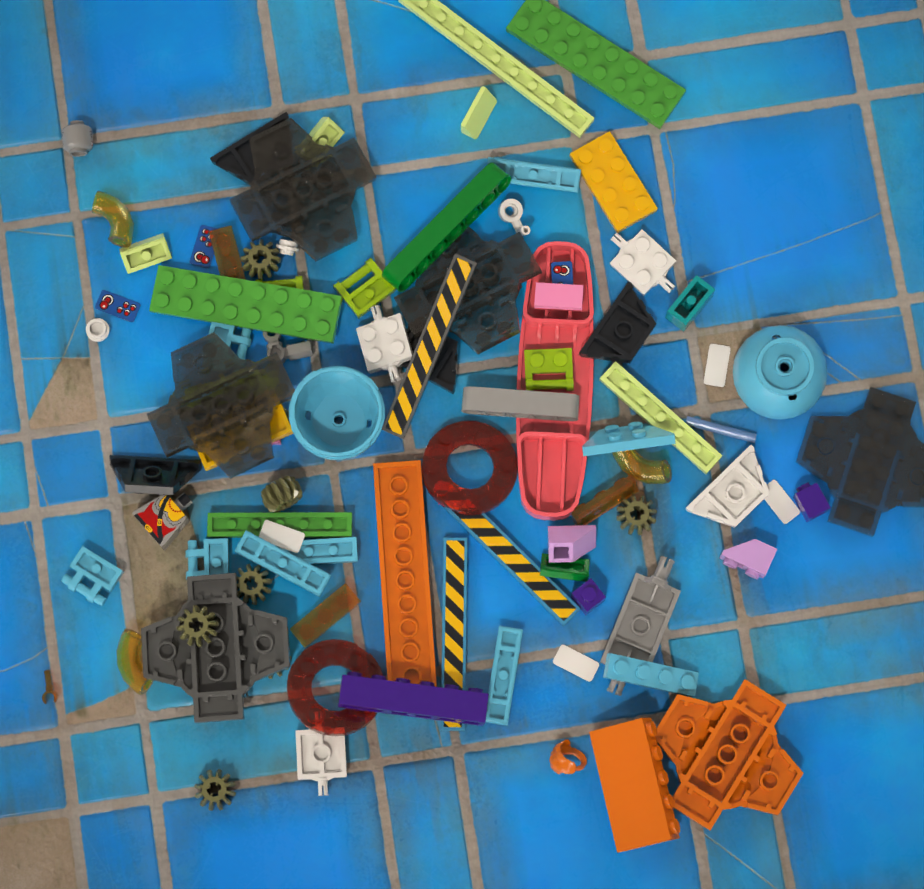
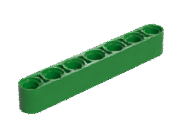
M494 162L486 165L384 268L382 277L399 292L405 291L509 186L511 176Z

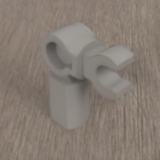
M263 332L264 339L268 342L266 346L267 356L270 363L274 366L283 365L286 359L292 361L313 356L310 340L286 345L287 347L283 348V344L280 342L282 335L275 334L270 337L267 332Z

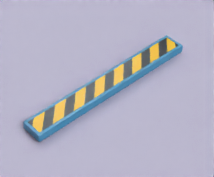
M445 474L428 490V493L563 627L581 610L549 577L540 576V568Z
M443 537L441 687L444 688L446 684L459 686V690L466 691L468 539ZM441 721V731H465V724Z

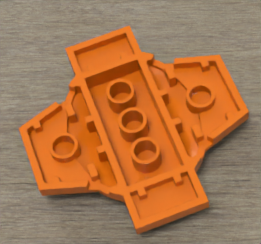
M744 679L732 700H724L715 704L677 694L657 726L656 735L657 744L675 764L680 782L672 796L674 799V809L709 831L723 810L739 806L779 815L803 775L802 770L786 751L779 746L777 732L774 727L787 705Z

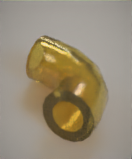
M97 191L92 206V213L100 215L109 221L111 228L108 240L112 244L120 247H130L133 240L134 223L129 209L118 198L105 192Z
M636 449L612 452L621 470L631 478L646 484H665L671 482L672 472L667 460L651 461L645 459Z
M124 629L116 649L117 667L123 681L136 693L143 695L151 687L154 680L143 677L141 634L131 629Z

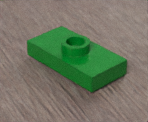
M542 553L540 576L587 582L590 560L579 558L574 562L549 563L548 554Z

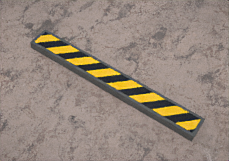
M459 254L454 255L381 430L402 439L405 438L475 272L477 262Z

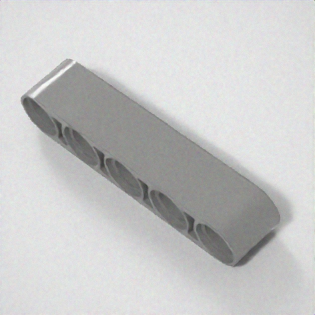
M469 386L463 388L461 411L474 415L577 421L579 417L580 396L569 393Z

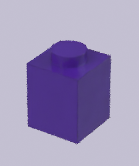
M809 482L801 485L796 489L797 493L793 496L806 522L828 512L831 508L817 482L813 485H810Z
M592 578L571 594V598L585 615L589 614L606 599V596Z

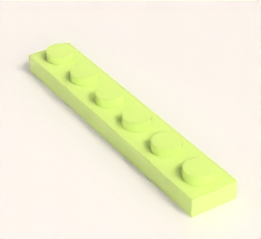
M616 361L600 377L599 381L648 424L674 433L676 444L672 445L704 474H707L722 458V455Z

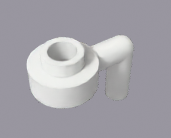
M516 199L504 200L498 208L499 217L504 222L512 223L518 236L528 235L531 231L530 227L523 226L520 220L523 214L521 203ZM507 207L513 209L511 216L506 214Z

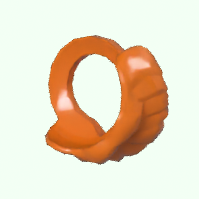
M569 739L558 743L553 748L549 758L550 767L557 774H573L575 771L583 770L587 764L586 756L580 750L572 748ZM563 755H574L580 760L581 764L576 766L575 762L568 760Z

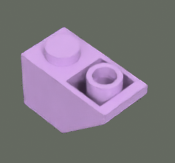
M596 525L548 526L549 563L574 562L596 548Z
M753 539L723 550L719 559L724 560L723 564L732 569L739 567L746 570L745 574L754 579L764 578L777 548Z

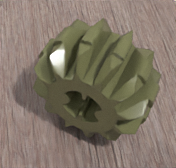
M263 239L259 240V245L257 246L251 241L252 249L244 248L243 252L246 255L241 256V262L245 263L242 266L243 270L249 271L251 278L257 273L258 279H263V274L265 273L268 278H271L270 270L277 272L279 268L276 264L281 263V258L277 256L279 254L278 248L272 249V242H268L264 246ZM260 256H264L262 263L257 261L260 259Z
M285 476L266 485L261 491L263 504L269 512L277 513L296 504L302 498L303 492L295 477Z
M634 494L631 495V503L624 498L622 503L625 507H617V511L621 515H618L616 520L625 521L621 524L620 528L623 530L629 526V535H632L634 529H637V534L640 536L643 531L642 527L649 532L651 527L648 523H656V519L652 515H655L657 510L648 509L652 506L653 502L650 500L644 504L645 496L641 495L639 501H636ZM634 510H638V514L642 513L639 520H635V516L631 517Z
M247 564V572L244 573L243 569H238L241 577L237 576L238 598L243 597L245 604L251 598L252 604L257 605V597H260L264 602L266 598L262 593H271V589L265 586L272 584V579H265L269 573L267 570L260 573V565H256L254 571H252L251 565ZM251 579H254L257 584L255 589L252 587L253 590H249L246 584L248 581L251 583Z
M197 605L193 606V613L185 609L184 613L187 617H178V620L184 623V625L176 627L178 631H184L180 635V639L186 640L188 638L187 644L189 646H192L196 641L197 646L202 647V639L210 644L212 641L208 637L209 634L213 636L218 634L212 629L219 626L218 621H211L215 618V613L207 614L208 608L206 606H203L200 612ZM196 621L203 624L202 628L199 627L200 631L198 632L192 628L193 624L196 625Z
M221 769L216 771L215 777L212 770H207L209 778L206 779L203 775H200L199 779L204 782L203 785L195 784L194 786L196 789L202 790V792L195 794V798L204 797L200 805L204 807L209 802L208 808L210 811L214 810L215 803H217V807L221 811L223 810L222 801L228 805L232 804L227 796H236V792L229 790V788L236 786L235 782L226 783L231 777L228 773L221 779ZM213 784H216L218 787L221 786L218 796L209 793L213 789Z

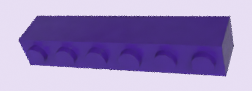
M347 672V675H342L338 707L483 726L486 721L489 694L483 693V689L468 688V691L459 690V686L446 684L442 688L434 687L435 683L421 681L419 685L412 684L409 679L396 678V681L386 680L385 676L372 675L371 678L362 677V674L358 672Z

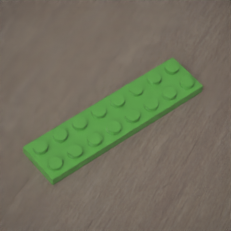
M525 0L506 27L508 33L658 129L662 128L686 93V89L546 0Z
M158 265L149 311L151 313L210 323H222L239 328L334 344L343 297Z

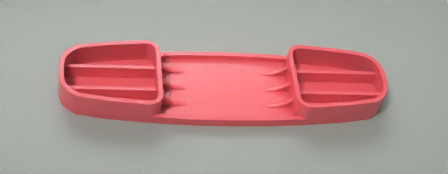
M561 241L547 242L539 246L533 253L523 305L517 371V390H526L524 350L572 348L574 391H566V389H541L533 391L579 395L578 420L556 421L516 418L517 466L521 505L526 513L533 518L550 521L566 519L578 508L587 456H583L582 446L589 440L593 394L594 359L579 356V352L593 333L594 307L589 257L585 250L577 244ZM571 261L573 285H584L582 311L534 308L536 282L552 283L551 263ZM565 373L532 374L533 380L566 379Z

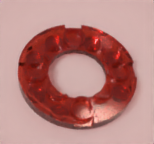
M460 421L442 428L429 441L422 460V476L430 495L441 506L464 515L486 513L502 504L510 495L518 473L517 457L509 440L496 428L478 421ZM460 446H476L486 451L492 459L494 468L492 477L480 488H462L455 484L448 475L446 467L448 457Z
M331 639L315 643L306 648L290 668L287 679L289 705L298 720L312 731L328 736H344L355 733L367 726L374 719L377 712L354 709L330 711L323 708L314 699L312 681L320 670L329 666H342L351 672L361 673L362 677L371 678L372 675L383 676L381 668L371 654H368L353 642Z

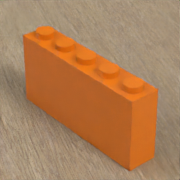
M651 717L639 718L590 731L589 734L617 853L679 839L680 824L674 815V799L669 794L667 786L669 778L667 772L663 769L661 761L663 753L657 744V728Z

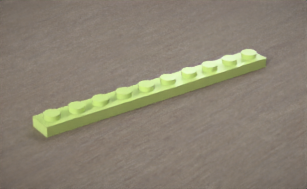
M398 0L399 3L577 137L581 138L594 122L595 118L440 1Z

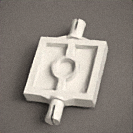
M641 230L629 241L624 240L618 233L615 234V237L611 238V241L620 248V251L610 262V265L643 296L657 285H661L668 293L676 287L666 278L668 271L674 266L676 260L644 230Z
M375 305V308H370L374 321L356 328L367 371L372 374L380 370H388L390 381L394 383L396 380H401L397 367L403 362L411 360L413 351L401 313L390 317H383L380 305Z
M314 712L315 727L308 730L295 731L298 780L318 781V796H323L322 786L324 787V796H328V781L334 778L347 777L345 728L325 726L324 712H320V722L319 713Z

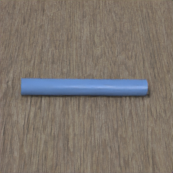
M687 416L686 424L690 427L755 443L757 434L690 416Z

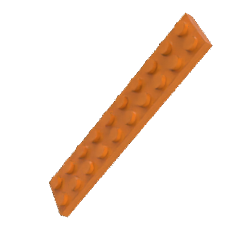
M421 460L373 463L387 680L396 681V678L409 679L412 684L419 685L421 681L435 683L434 687H437Z

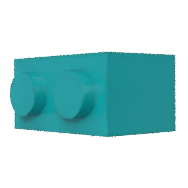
M696 275L667 310L665 318L684 332L713 297L715 289Z

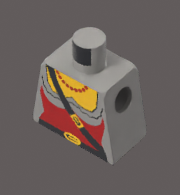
M184 492L174 501L168 495H160L135 510L132 514L165 551L188 524L189 519L183 511L193 502Z

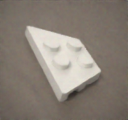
M750 445L685 510L734 528L770 494L767 484L764 482L761 467L755 456L754 447Z

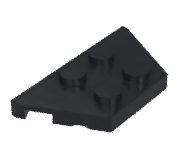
M283 113L210 158L211 162L252 187L257 186L293 164L288 113Z
M630 282L626 284L579 352V356L629 364L632 362L655 328L656 322L651 314L646 311V306L641 299L639 300Z
M419 320L409 325L406 329L413 353L425 326ZM447 336L429 381L454 394L459 343ZM410 360L403 362L400 366L407 369Z
M124 455L109 456L110 466L124 491L136 494L174 495L202 468L201 460Z

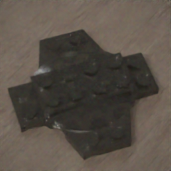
M292 118L249 138L255 176L251 183V189L231 198L230 204L251 242L269 233H276L284 237H290L314 261H318L357 241V231L351 207L355 191L375 181L377 177L355 138L336 147L327 144L325 146L315 143L312 137Z
M468 227L417 278L415 287L394 297L415 339L422 334L455 254L466 257L478 264L449 332L457 335L477 354L520 333L516 298L522 288L521 283L542 273L520 232L499 243L493 240L487 242L483 241L475 231Z
M215 332L171 352L175 391L173 395H170L168 404L147 413L166 457L168 458L187 448L206 453L230 479L273 459L270 422L277 409L276 406L290 400L295 391L277 352L257 362L249 359H240Z
M870 387L863 409L849 416L810 417L796 463L819 480L822 479L827 483L830 490L829 493L834 499L827 522L873 537L881 514L888 512L896 506L924 507V444L918 440L915 431L910 425L916 404L915 401Z

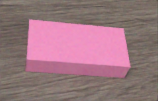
M536 282L534 308L582 311L584 285Z

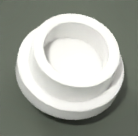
M280 239L279 244H276V248H280L279 253L293 256L294 251L299 252V248H297L298 242Z
M101 318L92 319L86 326L88 338L95 342L105 340L110 332L108 323Z

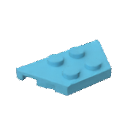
M631 422L628 426L622 427L608 425L605 429L598 430L582 446L583 456L676 444L675 434L647 423L643 424L642 422Z

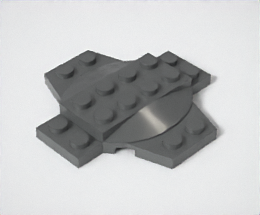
M236 573L188 576V601L181 607L182 609L173 617L165 618L141 628L143 677L181 687L191 696L194 704V723L245 720L243 699L245 693L250 690L256 681L290 667L288 618L250 609L247 604L238 598ZM194 605L198 606L199 612L203 606H206L208 608L207 614L214 612L216 615L211 621L219 622V626L212 628L218 633L217 636L209 634L208 637L212 641L210 644L202 639V647H198L196 641L192 646H189L187 644L188 638L186 640L180 639V635L184 631H178L176 628L179 625H184V623L178 620V617H187L184 613L185 609L193 613ZM196 621V625L193 624L192 628L198 632L200 631L199 627L202 628L203 624Z

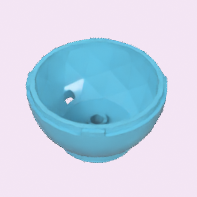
M783 325L766 327L748 337L738 349L733 364L734 386L740 398L753 412L772 419L794 418L812 408L821 397L827 381L826 358L814 338L804 331L792 326ZM773 336H778V337H780V338H777V339H775V340H772V337H773ZM782 363L787 364L789 367L788 371L783 372L780 369V365ZM796 394L795 400H789V396Z
M329 366L308 374L297 386L289 405V421L292 432L298 442L307 451L327 460L351 459L365 452L375 443L385 420V406L382 394L376 384L367 375L346 366ZM307 412L311 413L310 420L306 419ZM336 417L343 418L341 424H336L334 420ZM368 421H371V422H372L371 426H370L369 428H367V426H368Z

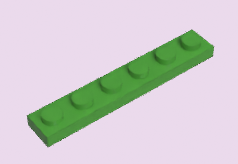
M352 512L208 513V538H242L246 530L259 537L265 520L300 531L305 534L304 538L352 537Z

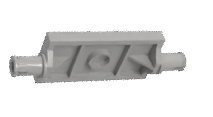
M660 556L654 575L647 577L639 573L635 574L600 663L605 665L608 653L653 662L681 590L668 585L669 582L667 581L675 561L669 558L666 567H664L667 557ZM611 680L607 691L613 693L616 684H618L615 695L622 696L626 683Z

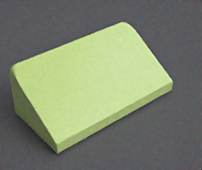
M482 86L461 123V133L473 139L479 137L497 103L496 98L486 87Z
M322 117L298 146L295 153L317 168L345 132L329 117Z
M163 233L119 249L128 274L172 259Z

